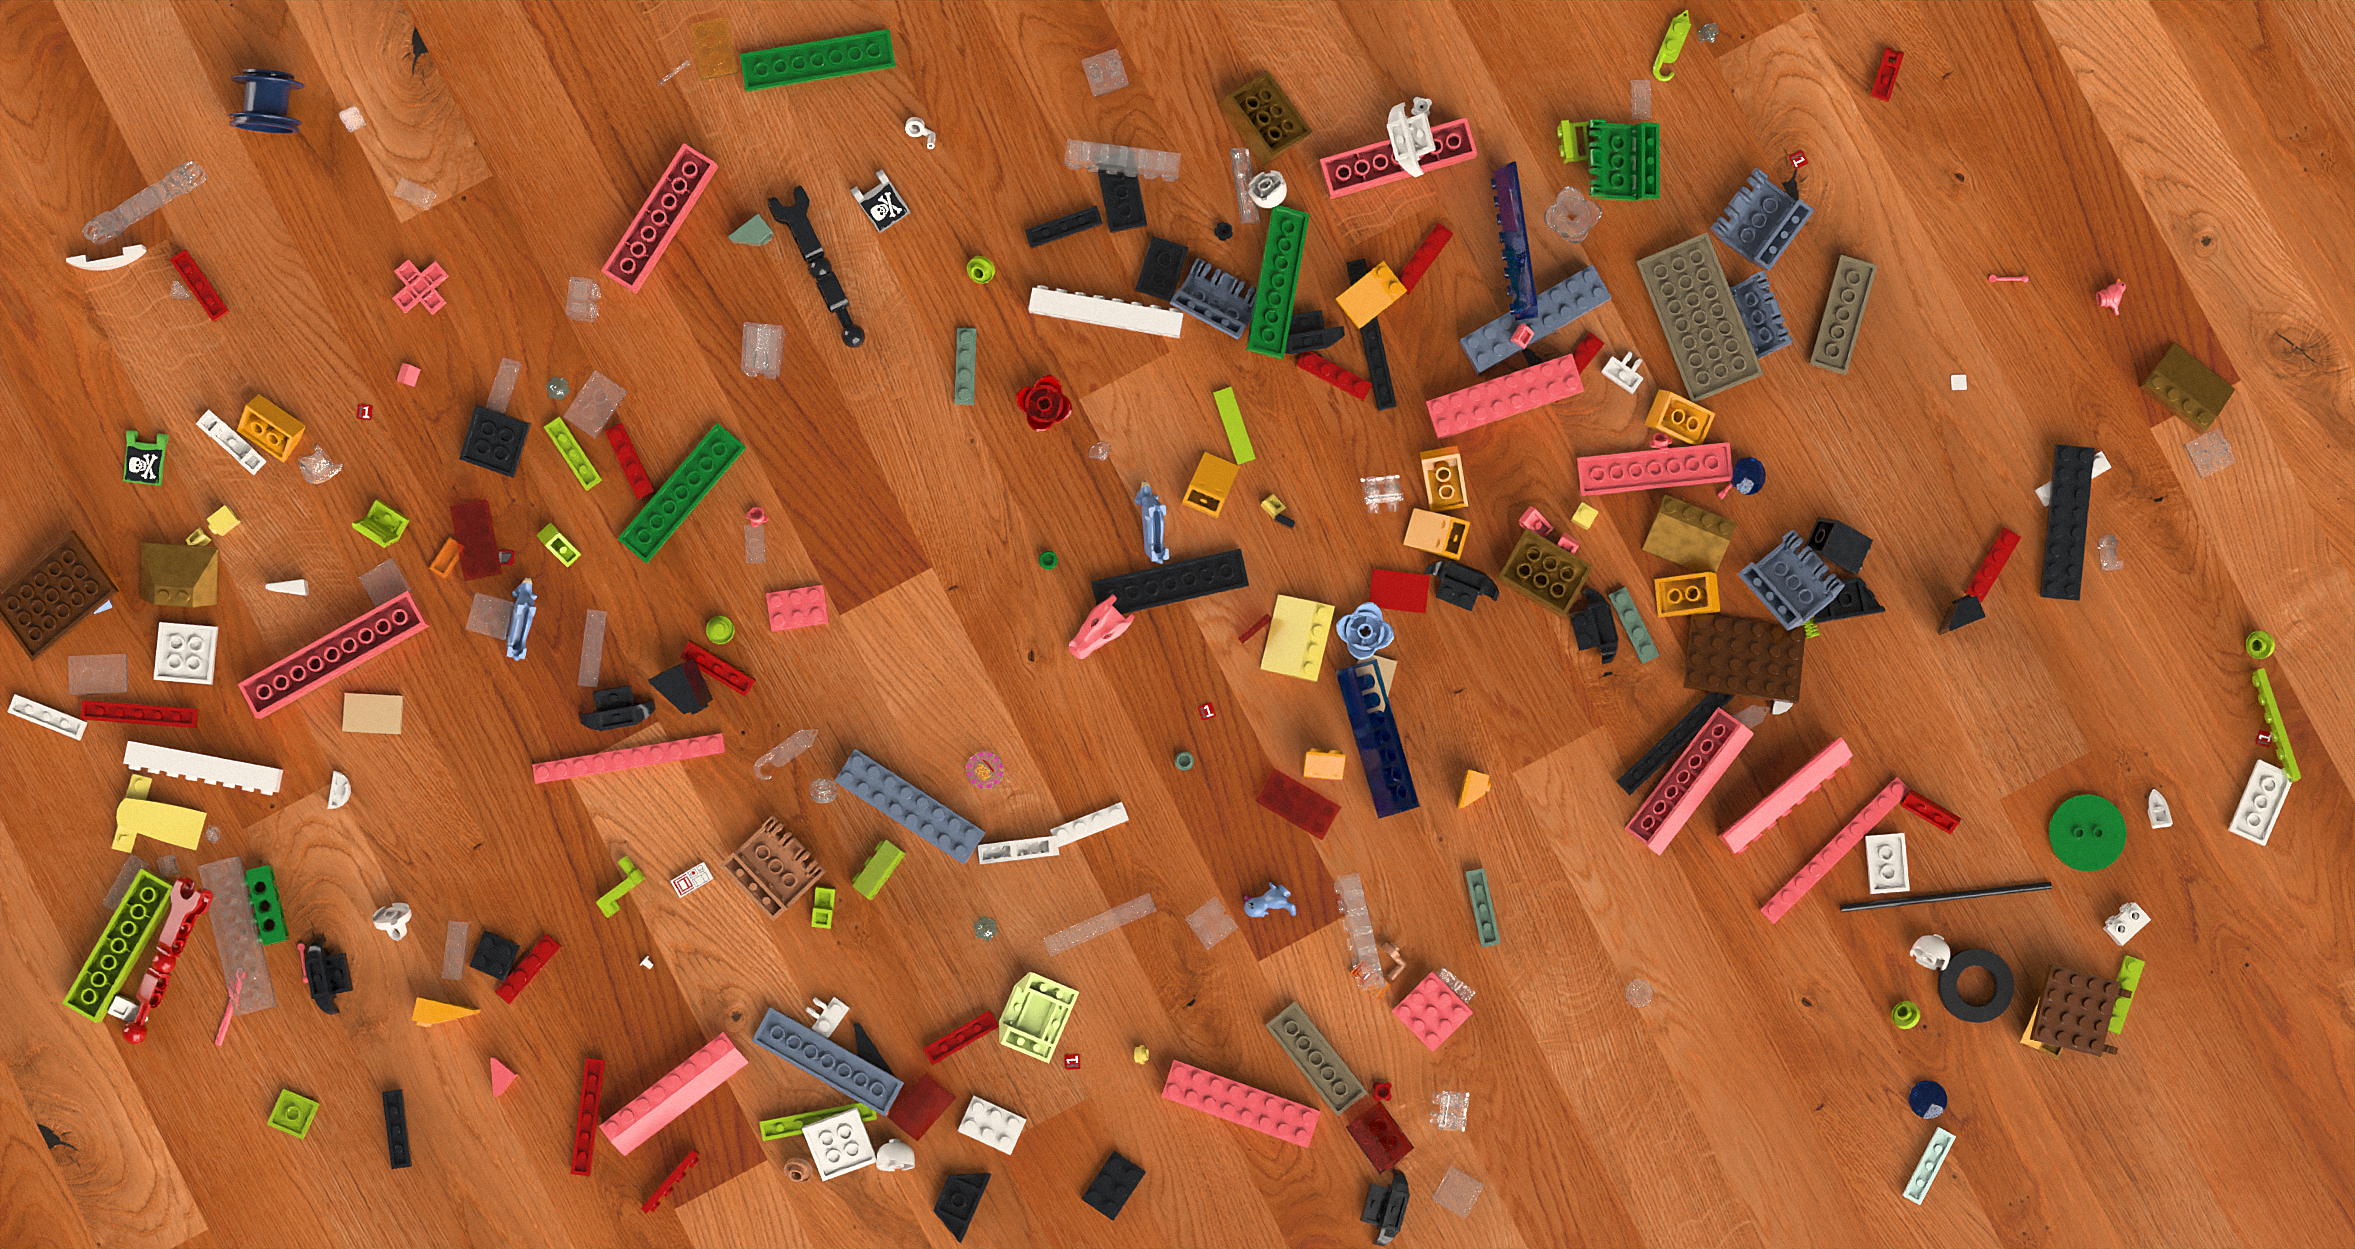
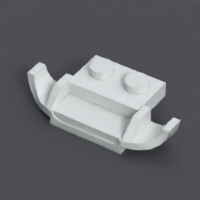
M1404 102L1395 105L1391 109L1388 124L1386 125L1396 161L1409 174L1417 177L1424 174L1418 164L1419 156L1434 151L1436 148L1427 114L1421 113L1411 118L1405 116Z

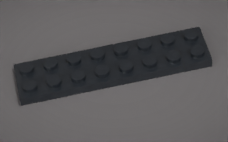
M2055 444L2040 597L2080 601L2095 448Z
M1241 548L1091 582L1096 606L1114 594L1117 599L1112 606L1121 615L1249 586Z

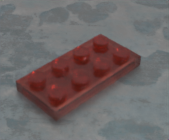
M488 499L449 506L464 581L502 575L503 572Z
M1274 769L1256 800V803L1320 840H1323L1341 809L1339 805L1277 769Z

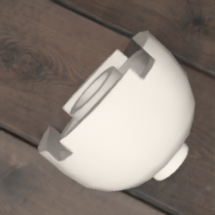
M1270 170L1271 173L1268 174L1262 172L1249 183L1250 189L1248 194L1256 205L1263 208H1272L1279 205L1285 199L1287 186L1283 176L1278 171Z
M1937 934L1922 936L1914 943L1910 951L1911 957L1913 954L1917 957L1916 962L1932 970H1936L1939 967L1941 968L1940 971H1943L1950 960V948L1944 941V938Z
M890 1139L889 1143L879 1148L876 1159L877 1167L883 1171H895L894 1169L902 1168V1171L915 1167L914 1152L909 1145L901 1143L900 1139Z

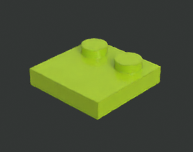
M283 1089L267 1125L304 1140L320 1104Z

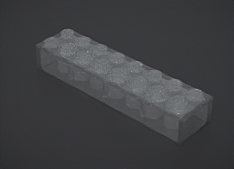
M235 856L198 866L203 888L210 890L213 894L208 910L234 1016H242L277 1007L263 946L258 938L259 929L254 921V909L249 900L250 892L245 883V872L241 857Z

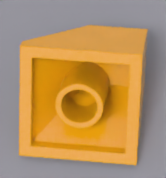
M1469 769L1466 770L1457 805L1458 809L1466 807L1485 795L1486 791H1490L1492 781L1489 780V775Z

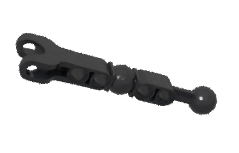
M799 185L794 188L793 195L796 203L792 207L782 206L776 197L769 198L767 205L773 219L789 228L803 259L808 265L809 274L816 279L815 283L831 314L836 313L843 327L841 333L843 343L850 348L861 346L865 341V332L862 327L853 324L846 309L849 306L847 297L834 271H832L831 262L824 257L825 253L806 215L810 201L803 187Z

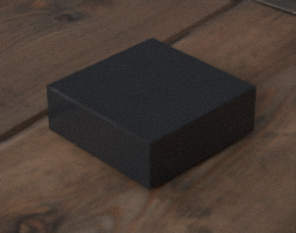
M1278 514L1275 519L1276 523L1290 530L1295 525V521L1281 514Z

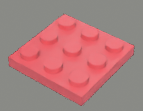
M1432 970L1392 1012L1434 1052L1474 1010Z

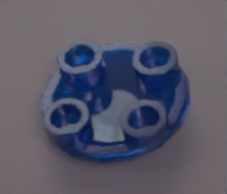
M1753 457L1738 459L1733 470L1732 486L1736 487L1742 494L1752 495L1757 493L1765 483L1766 473L1764 466L1758 459Z
M1923 1080L1912 1088L1908 1103L1917 1116L1924 1119H1933L1944 1112L1947 1106V1094L1940 1084L1934 1081Z

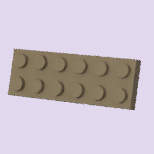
M1840 255L1809 365L1842 375L1847 374L1878 265Z
M1295 1001L1265 1025L1337 1117L1368 1093Z

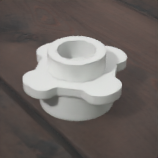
M1415 97L1413 99L1414 108L1411 110L1412 114L1416 116L1426 113L1428 117L1430 115L1429 107L1432 104L1431 100Z

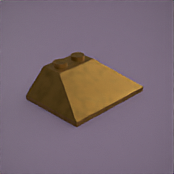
M142 542L141 599L156 605L183 607L217 605L219 548Z

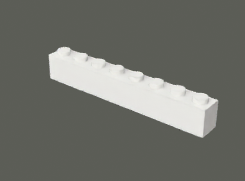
M1040 285L1037 288H1032L1029 313L1173 338H1180L1183 313H1180L1178 309L1169 308V311L1161 310V307L1157 305H1150V308L1143 307L1142 303L1139 302L1126 304L1123 303L1124 300L1116 298L1109 301L1099 295H1094L1091 298L1086 297L1085 293L1075 292V295L1068 294L1067 290L1064 289L1051 291L1048 290V287Z
M132 741L127 743L123 764H129V769L140 770L141 767L148 768L147 772L159 774L161 770L166 771L167 776L178 778V775L182 774L186 775L185 779L197 781L198 777L205 779L204 783L216 785V781L224 782L223 786L235 788V785H240L242 790L252 792L256 788L261 789V793L272 795L273 792L279 793L283 774L281 769Z

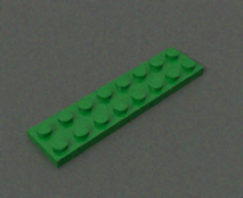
M890 29L740 54L746 93L896 68Z
M1279 205L1271 208L1246 351L1280 360L1284 358L1309 213Z
M716 423L618 537V540L648 564L747 448L721 425Z

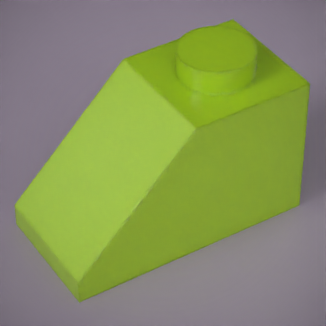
M551 522L536 535L567 568L581 555Z

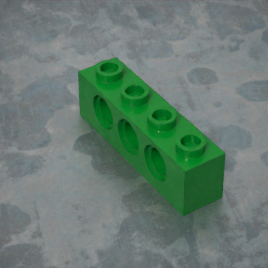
M266 865L246 870L244 879L246 886L250 888L249 900L255 908L256 913H253L255 923L259 925L258 938L260 943H263V946H268L290 940L273 866ZM260 882H263L266 886L262 893L257 888ZM266 900L270 903L268 911H264L262 908V904ZM270 919L275 923L272 930H269L266 925Z

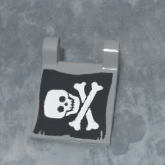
M882 169L876 173L881 184L865 195H862L857 186L850 190L879 233L911 213Z

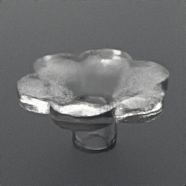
M1101 441L1097 445L1092 446L1088 456L1105 460L1109 452L1110 443Z

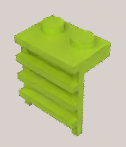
M1569 120L1561 121L1559 127H1557V135L1561 140L1559 152L1560 157H1563V163L1589 160L1587 134L1589 121L1569 123ZM1575 127H1582L1585 156H1579Z
M376 499L368 515L354 521L351 526L385 548L387 545L389 546L400 539L410 518L382 500Z

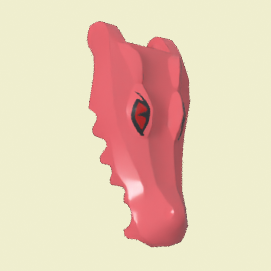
M1114 594L1098 604L1090 612L1079 633L1069 643V650L1076 658L1084 659L1094 650L1119 637L1136 617L1130 613L1124 618L1112 606L1117 599Z

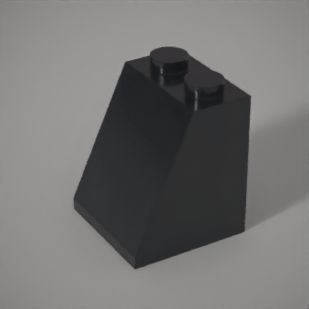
M1818 517L1805 547L1809 546L1823 562L1847 573L1858 574L1867 553L1871 549L1873 539L1839 520Z
M694 658L648 679L649 683L683 714L691 712V715L702 711V709L709 707L708 703L713 700Z

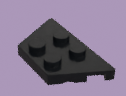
M1861 577L1841 580L1844 587L1834 600L1814 615L1813 624L1883 613L1885 608L1880 606L1874 598L1875 595L1866 587V583Z
M991 1173L949 1175L934 1207V1213L960 1243H962L992 1175Z

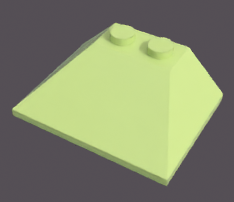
M1029 972L1014 986L999 1020V1043L1049 1063L1079 992Z

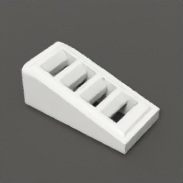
M304 579L265 585L266 589L270 591L309 595L308 581Z

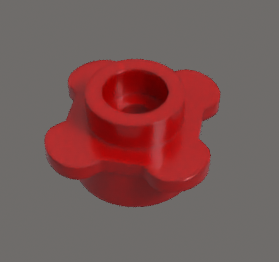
M1375 1082L1373 1084V1099L1375 1101L1380 1099L1391 1100V1083Z

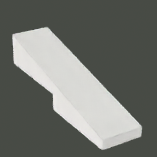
M1057 836L978 845L979 863L987 864L1059 855Z

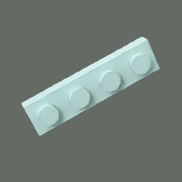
M1937 1127L1902 1196L1921 1205L1956 1136Z

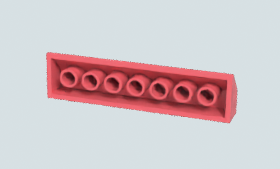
M1718 707L1624 829L1660 856L1754 733Z
M1835 738L1718 835L1719 839L1732 854L1736 852L1741 854L1748 848L1746 845L1748 842L1758 840L1765 828L1769 830L1777 824L1776 819L1782 816L1784 818L1788 815L1795 803L1800 805L1807 799L1805 796L1807 793L1817 791L1824 779L1830 780L1836 775L1835 770L1841 767L1843 769L1851 762L1849 758L1853 755L1843 738Z
M723 1032L599 1127L609 1141L626 1156L748 1064L749 1061L728 1033Z

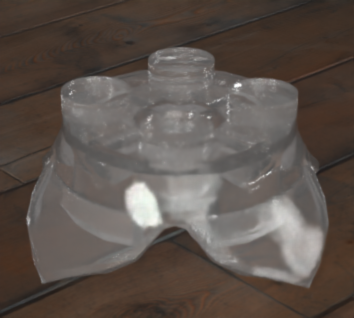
M1567 186L1560 191L1555 204L1546 209L1544 221L1552 231L1559 233L1565 241L1577 244L1583 241L1588 235V230L1598 223L1602 210L1597 203L1585 200L1578 189ZM1570 212L1577 217L1574 221L1567 218Z

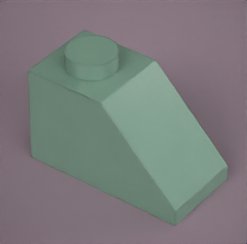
M757 214L728 236L732 243L760 246L761 244L766 245L769 243L774 233L761 216Z

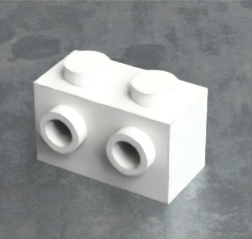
M2126 902L2120 907L2119 910L2121 912L2118 915H2112L2105 921L2106 926L2103 929L2120 946H2123L2151 920L2135 902Z

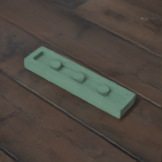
M957 328L955 405H974L977 329Z
M1626 587L1608 595L1641 664L1660 656Z
M1485 868L1465 872L1481 948L1501 944Z

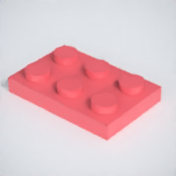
M824 585L766 593L772 632L829 623Z

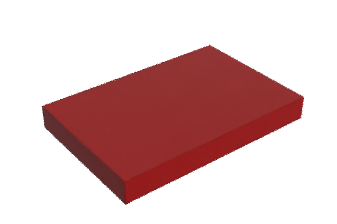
M1372 569L1369 602H1373L1380 609L1426 614L1430 575Z

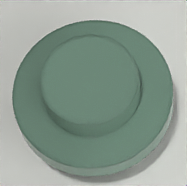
M1186 751L1178 753L1175 757L1176 767L1182 771L1192 768L1194 764L1193 756Z

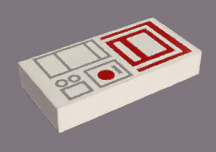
M705 862L670 882L681 898L714 878Z

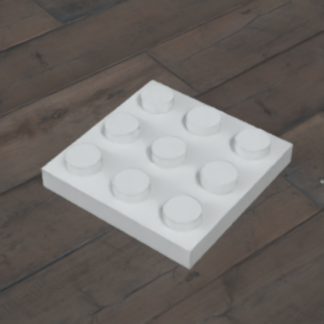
M159 622L154 680L213 685L218 627Z
M857 1107L802 1127L823 1181L876 1162L877 1156Z

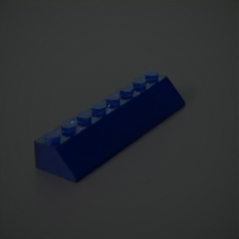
M1514 161L1494 171L1491 185L1492 190L1496 189L1497 196H1493L1494 206L1499 207V214H1496L1497 225L1502 227V231L1499 232L1500 243H1504L1505 248L1501 250L1502 260L1507 261L1504 273L1505 279H1509L1510 285H1507L1508 297H1512L1513 302L1509 304L1510 314L1515 315V321L1538 318V304L1517 164Z
M1377 659L1336 670L1335 672L1378 819L1420 807ZM1373 665L1385 702L1384 712L1380 710L1371 713L1367 712L1368 709L1380 705V697L1376 692L1362 695V691L1374 687L1375 679L1369 673L1357 677L1355 669Z

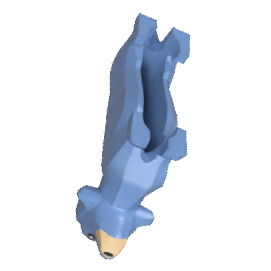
M1143 481L1140 491L1137 492L1135 502L1136 505L1142 506L1144 551L1151 558L1152 562L1156 561L1162 564L1163 560L1169 559V549L1165 548L1163 543V515H1166V505H1161L1160 501H1158L1159 496L1152 494L1150 484L1147 481Z
M526 577L522 584L512 592L513 597L517 598L506 641V656L513 657L516 661L519 658L525 659L527 648H525L526 638L536 611L533 600L538 596L532 591L530 577Z

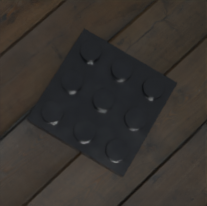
M477 404L459 459L514 478L531 423Z

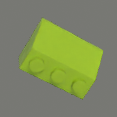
M887 839L885 842L880 841L875 848L877 851L873 858L870 856L866 860L864 871L862 873L858 872L852 880L854 882L852 887L869 900H873L906 854Z

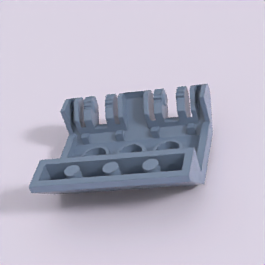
M1755 168L1751 173L1752 177L1749 176L1746 180L1753 188V191L1750 192L1748 188L1741 186L1739 189L1741 193L1737 192L1728 204L1729 207L1724 209V212L1731 219L1729 223L1725 218L1719 216L1717 219L1718 223L1715 222L1710 229L1720 241L1747 261L1770 271L1814 212V209L1802 200L1796 201L1767 180V174Z
M1197 258L1180 290H1177L1170 304L1235 339H1240L1252 318L1256 294L1251 302L1249 300L1255 291V287L1251 286L1245 299L1239 297V294L1243 290L1245 282L1241 281L1235 293H1232L1239 279L1224 272L1218 284H1215L1222 270L1218 268L1212 280L1209 281L1205 277L1211 269V264L1207 263L1201 275H1199L1205 261Z
M1765 270L1750 276V279L1730 288L1758 359L1793 343L1791 335H1788V328H1784L1783 322L1785 320L1783 316L1781 317L1782 312L1777 300L1774 299V292L1769 290L1771 284L1767 281L1768 277Z
M1794 529L1783 536V543L1756 565L1752 562L1738 573L1742 581L1787 630L1806 623L1833 601L1844 587L1841 580L1836 579L1837 576L1835 574L1828 576L1825 581L1822 580L1829 567L1824 565L1825 563L1809 546L1805 547L1800 554L1797 552L1804 540L1799 538V534Z

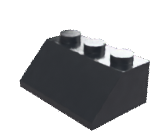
M1969 594L1952 601L1953 605L1948 607L1938 633L1942 635L1986 617L1977 595L1971 597Z

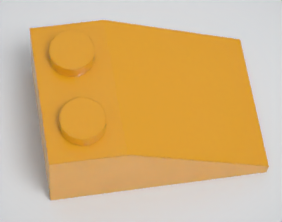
M1383 261L1335 300L1356 327L1360 329L1407 292V290Z
M1659 389L1644 425L1692 446H1698L1703 444L1715 413L1670 391Z
M1458 446L1420 452L1430 512L1467 507L1468 501Z
M1704 572L1654 579L1659 618L1720 612L1716 573Z
M417 997L412 1020L417 1021L416 1025L431 1027L432 1024L479 1014L480 1009L428 997Z

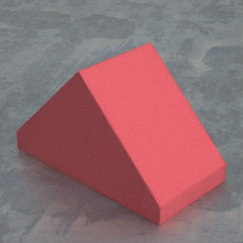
M498 1057L490 1058L493 1096L496 1097L502 1095L518 1074Z

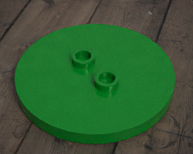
M2087 794L2072 797L2059 805L2050 819L2048 837L2054 854L2063 864L2078 871L2090 872L2108 867L2120 856L2126 843L2127 832L2123 816L2115 805L2100 796Z

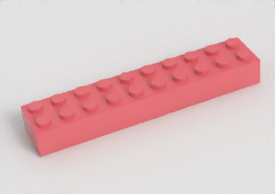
M406 591L244 680L238 686L255 717L262 719L430 625L412 592Z

